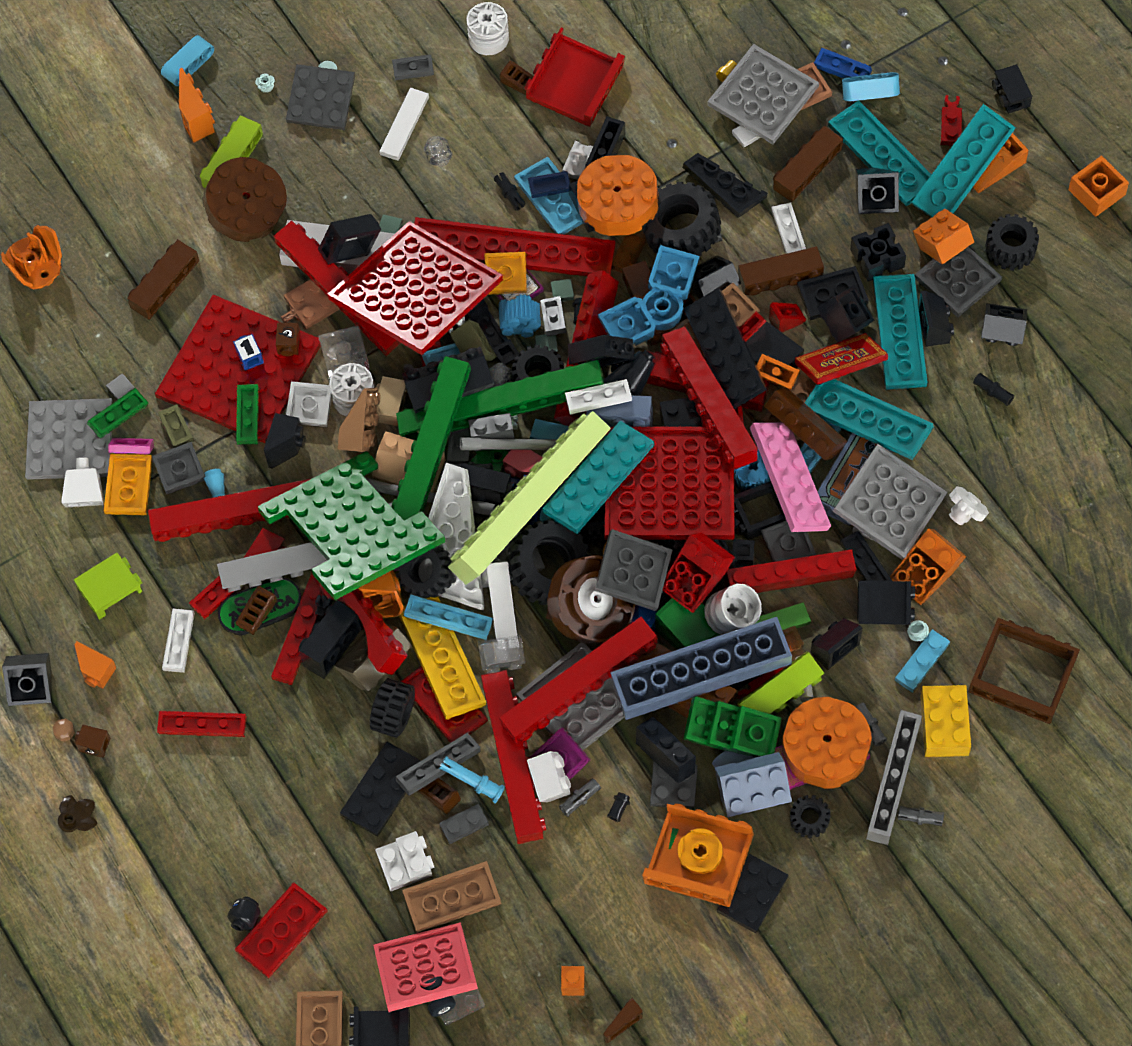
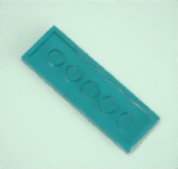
M860 101L855 102L828 121V127L843 138V142L868 168H880L899 173V200L905 206L912 202L931 176V173Z
M983 104L912 200L911 204L931 218L943 209L954 213L1016 127Z
M915 275L873 276L880 347L888 353V360L882 362L885 390L927 387L928 382Z
M836 379L816 385L805 401V404L823 420L911 460L914 459L934 428L933 423Z
M619 421L542 508L543 513L578 534L654 447V441L624 422Z

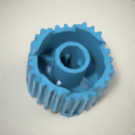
M530 295L516 296L515 300L507 301L504 299L499 302L500 329L504 336L521 334L522 337L528 338L534 335L533 331L535 332L540 328V303L531 300Z
M759 450L756 462L734 470V486H737V489H741L740 492L771 481Z

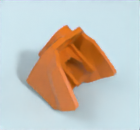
M37 225L34 227L32 234L28 232V237L12 244L6 254L3 252L0 254L2 262L20 283L31 289H42L45 286H49L59 276L61 270L62 252L56 232L47 226ZM43 273L45 276L47 275L48 277L43 278L41 274Z
M393 570L358 588L362 591L364 598L368 597L372 600L373 607L383 618L396 617L403 612L404 606L400 595V584Z

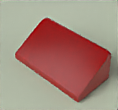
M757 311L739 328L745 342L766 322Z

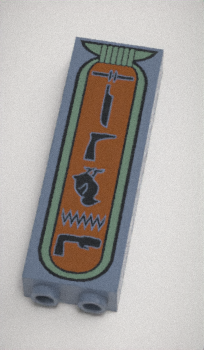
M852 433L818 490L826 514L848 526L851 524L834 513L833 509L877 445L876 443Z

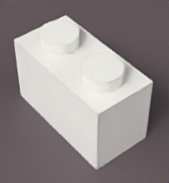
M550 751L527 760L539 802L548 803L571 794L569 789L571 788V783L563 770L564 760L558 752Z

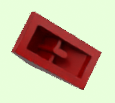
M777 302L770 304L769 320L782 333L807 320L797 304Z

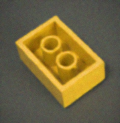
M922 686L920 698L925 757L969 756L971 737L967 686Z

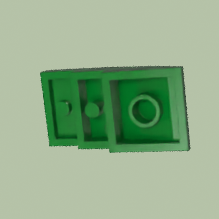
M694 696L691 700L683 740L742 755L760 757L775 753L782 718L745 706L737 707L721 701L714 702Z

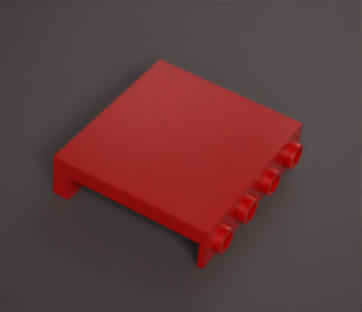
M561 27L558 33L553 34L550 48L544 50L541 64L537 63L533 71V78L528 79L524 89L527 90L526 99L591 127L624 66L625 56L618 53L616 58L571 39L563 35L564 28Z

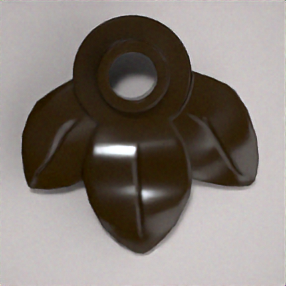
M72 795L65 797L59 806L61 813L58 817L59 828L67 833L73 832L76 829L88 831L97 825V821L91 815L95 808V802L90 799L76 801Z

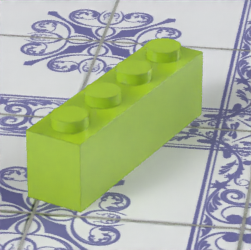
M241 115L237 121L232 123L230 132L227 136L223 137L219 149L212 154L208 166L204 167L201 171L200 178L204 188H206L215 169L219 165L230 159L249 157L263 136L261 124Z
M806 651L794 660L791 665L783 668L737 704L739 707L745 706L771 714L773 711L778 713L787 706L786 702L793 697L795 700L805 693L803 689L808 685L813 687L822 680L821 676L824 672L811 654Z

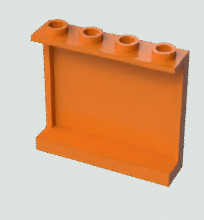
M667 804L668 813L649 867L644 869L642 875L644 883L730 907L754 836L752 826L744 821H730L722 815H716V817L708 815L707 812L700 809L695 811L689 810L681 804ZM672 828L679 829L671 849H668ZM698 828L712 831L721 842L723 849L720 864L713 872L706 874H695L682 867L678 857V844L681 838L690 833L691 830ZM699 846L697 850L694 849V853H697L698 857H702V854L707 852L703 850V846Z

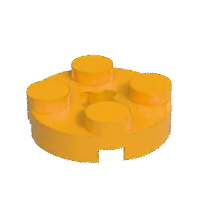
M698 828L691 830L690 833L681 838L678 844V857L682 867L695 874H706L713 872L721 862L723 855L722 844L712 831ZM699 846H703V850L707 851L706 854H702V857H698L697 853H694V849L697 850Z

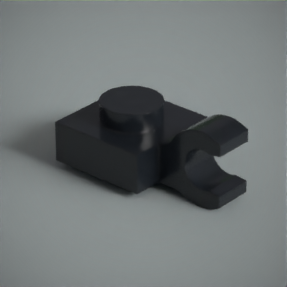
M318 595L315 601L317 606L315 612L317 622H321L325 616L326 609L333 603V600L331 598L328 599L325 595L322 597Z

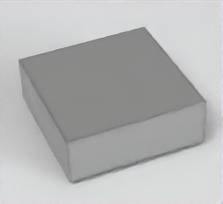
M123 373L106 385L107 389L117 400L135 388Z

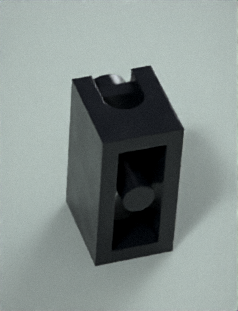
M1018 65L995 71L996 79L992 80V87L994 91L998 92L1000 104L1006 108L1007 113L1030 107L1032 94Z

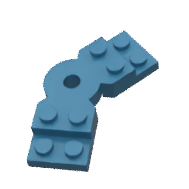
M660 245L648 281L649 292L645 295L643 301L641 298L633 297L598 314V319L607 335L633 339V344L636 346L653 338L656 330H668L675 327L681 320L683 301L688 299L700 256ZM665 306L667 309L659 310L657 307Z

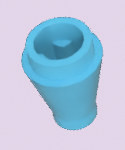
M221 469L206 471L204 473V481L212 497L224 496V473L221 472Z

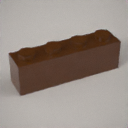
M823 126L820 131L816 130L811 140L800 147L798 154L787 161L786 167L782 171H777L774 175L773 190L790 202H793L842 150L843 138L826 126Z
M178 239L174 244H171L167 248L165 255L155 262L153 269L142 277L141 283L130 291L127 298L130 308L150 320L198 264L199 257L197 251Z
M817 246L738 265V276L743 293L746 296L758 295L767 290L775 291L788 285L795 286L799 281L821 276L824 272V265Z
M646 261L622 268V279L630 297L641 298L642 301L649 292L648 281L652 271L651 267L648 268ZM665 306L657 307L659 310L667 309ZM675 327L668 330H656L654 337L649 339L650 345L661 343L662 335L670 332Z
M787 388L775 390L765 405L773 415L824 460L837 457L847 443L846 439Z

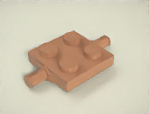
M310 279L284 295V299L290 306L291 311L280 317L284 323L296 318L305 329H308L340 309Z

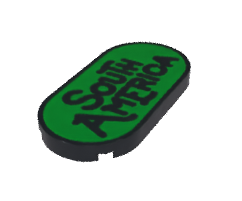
M283 578L280 581L270 583L269 580L262 583V585H258L273 593L277 598V603L258 630L285 620L296 613L301 601V593L293 581ZM257 586L230 595L221 603L218 610V618L224 630L239 636L249 634V632L236 626L235 623ZM255 605V607L259 608L260 610L263 609V607H261L260 605ZM252 611L249 613L255 616L256 618L258 617V615ZM247 618L244 620L253 626L254 622Z

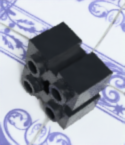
M889 223L874 228L871 235L864 232L851 237L850 250L857 262L861 261V271L867 282L873 280V276H882L884 270L892 273L905 268L906 254L900 243L895 244L896 235Z

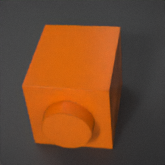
M562 966V996H584V966Z

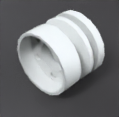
M483 2L475 5L467 15V29L471 48L483 55H495L501 52L509 41L508 19L504 8L496 3Z
M348 363L341 365L330 377L329 385L334 407L340 414L346 417L363 389L374 388L371 373L360 364Z
M734 584L712 594L707 599L704 607L708 625L713 631L721 635L755 624L762 612L758 594L745 584Z

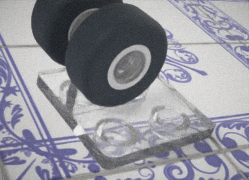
M434 977L424 982L434 983L422 988L425 990L438 988L442 985V977ZM478 989L433 1000L428 1005V1010L431 1016H440L443 1024L447 1026L485 1007V1003Z

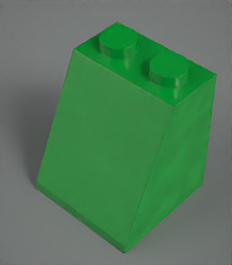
M671 598L655 614V631L677 650L721 635L713 631L708 625L705 618V606L702 603L692 613Z

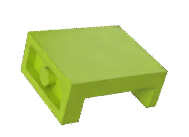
M118 553L113 554L73 579L77 589L99 620L106 616L104 610L134 591H137L138 594L142 592L140 587L142 584L141 579L137 573H131L129 570L131 565L125 557L121 559Z

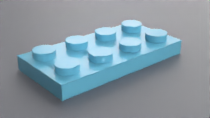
M546 157L516 174L514 179L554 233L566 234L583 224L569 196V192L538 198L531 197L528 178L560 172L550 158Z

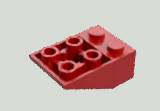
M703 533L690 534L665 578L662 591L694 613L725 575L735 557Z

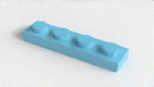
M411 594L404 611V617L487 640L493 622L491 617Z

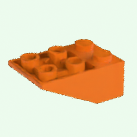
M180 68L179 109L184 128L193 143L215 133L213 128L215 121L211 115L213 112L210 105L202 100L203 95L200 89H195L193 86L194 81L190 73L186 74L183 68Z
M1013 133L973 186L978 194L1026 163L1029 150Z
M928 528L889 577L892 581H911V586H915L914 600L922 605L955 572L967 556L936 530Z

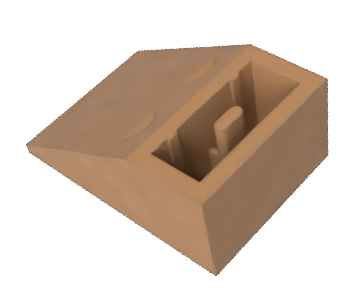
M364 388L339 428V450L364 452L371 451L376 446L377 435L375 434V426L379 422V414L376 412L377 405L380 404L381 399L378 388Z

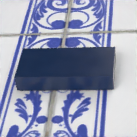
M564 171L528 178L531 197L538 198L569 192L570 180L568 172Z

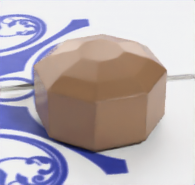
M66 718L57 720L53 725L55 738L62 742L70 740L75 734L73 723Z

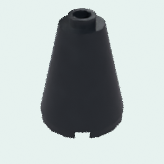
M647 350L644 352L638 351L634 354V360L624 362L604 378L605 384L627 379L631 396H640L656 364L653 361L655 357Z

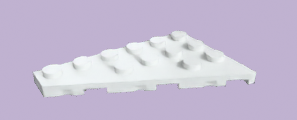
M446 463L428 518L445 536L446 542L439 546L450 553L448 557H451L457 550H460L464 546L463 543L476 532L468 470ZM429 558L425 559L419 566L418 573L422 582L427 581L433 572V565ZM452 572V575L455 576L454 580L449 582L452 585L450 588H444L445 593L438 595L484 610L481 575L466 585Z

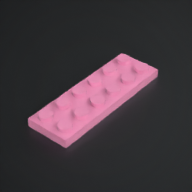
M782 422L753 423L750 430L791 532L828 531L831 524L794 433Z

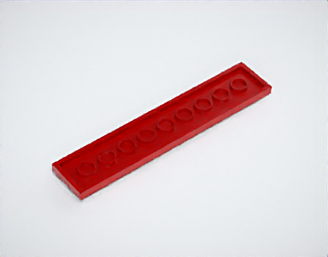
M415 217V225L485 264L486 253L526 252V269L579 276H588L590 273L603 270L611 276L616 240Z

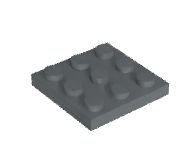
M296 64L286 116L287 123L345 130L355 72Z
M967 247L943 265L932 259L915 274V279L930 293L943 297L945 305H949L950 311L957 317H960L1000 283L1002 276L971 248Z
M611 529L594 591L656 611L659 606L672 549Z

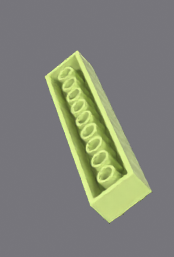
M594 411L588 415L583 413L569 425V429L565 434L563 433L555 441L556 444L543 454V458L533 465L529 470L530 473L526 477L524 476L516 484L517 487L505 496L504 502L500 506L498 505L490 513L491 516L478 526V531L471 535L463 543L464 546L451 556L450 560L452 562L448 568L464 584L467 585L482 574L611 429Z

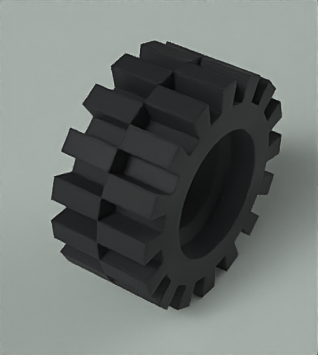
M804 795V799L798 798L791 808V827L795 828L797 834L800 832L801 837H805V835H808V838H812L813 835L819 837L820 833L823 834L829 826L830 808L828 809L826 802H822V798L816 799V795H812V798H808V795ZM812 809L818 813L819 819L813 824L805 823L801 817L802 813L805 810Z

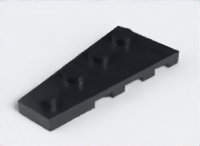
M699 153L683 163L682 168L737 218L767 198V192L763 190L758 191L753 188V184L748 181L743 182L730 171L725 172L719 168L718 164Z

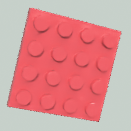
M461 922L373 945L388 1012L478 989ZM434 977H442V985L433 990L422 988L434 983L424 982Z

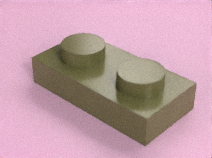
M177 404L158 412L174 448L194 442Z

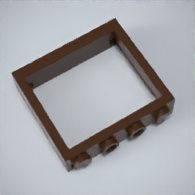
M998 618L968 692L1051 724L1080 649L1070 646L1071 643L1057 641L1053 636L1039 634L1030 627H1021L1011 620L1006 621ZM999 634L1068 660L1050 707L980 680Z

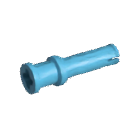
M447 756L443 759L444 763H441L439 769L474 787L476 793L488 796L492 799V802L496 803L504 791V785H497L490 781L486 775L482 777Z

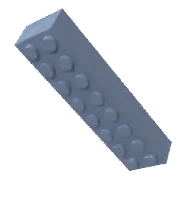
M777 617L613 671L611 672V680L624 717L628 720L694 696H699L791 665L792 654Z

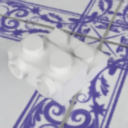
M416 831L396 838V842L375 849L390 892L432 877L431 869L434 868L431 856H425L423 850L427 848L423 835L418 837Z

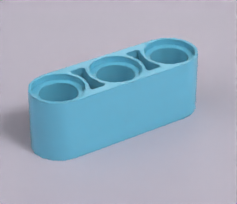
M194 36L164 64L161 69V75L175 86H179V69L183 68L186 74L190 73L192 75L212 56L214 46L201 36Z
M890 72L842 79L843 100L859 101L897 96L900 94L899 74Z

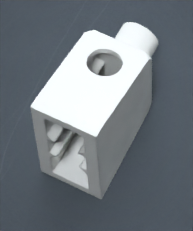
M76 458V469L66 470L62 504L65 507L104 505L105 499L99 472L96 468H89L88 458Z

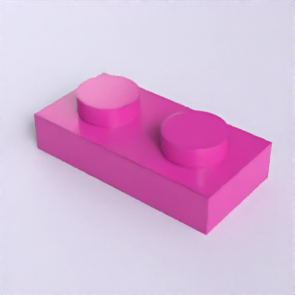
M112 438L108 445L109 453L115 454L136 453L148 455L154 448V439Z

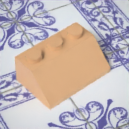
M385 431L375 459L378 463V469L373 471L372 478L399 485L400 480H404L406 474L404 468L406 461L411 459L413 453L411 452V446L414 440ZM445 452L443 453L431 492L435 488L446 461Z

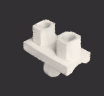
M575 141L562 172L567 171L569 178L578 180L585 169V164L593 146H586Z

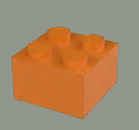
M1101 155L1071 177L1068 190L1097 217L1126 195L1129 182Z
M946 209L938 212L913 230L919 249L942 265L975 242L968 223Z

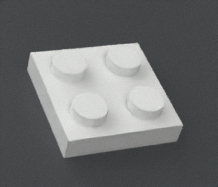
M291 381L286 415L298 417L301 425L327 427L332 399L330 385Z

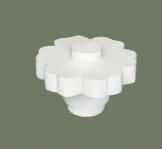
M956 486L949 496L955 505L951 508L949 516L957 524L963 525L971 518L982 522L989 514L986 506L975 495L967 492L964 488Z

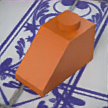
M764 354L761 355L756 365L762 379L787 389H792L800 372L799 369Z
M76 641L74 645L80 670L85 679L84 682L95 688L98 686L103 689L116 670L114 661Z

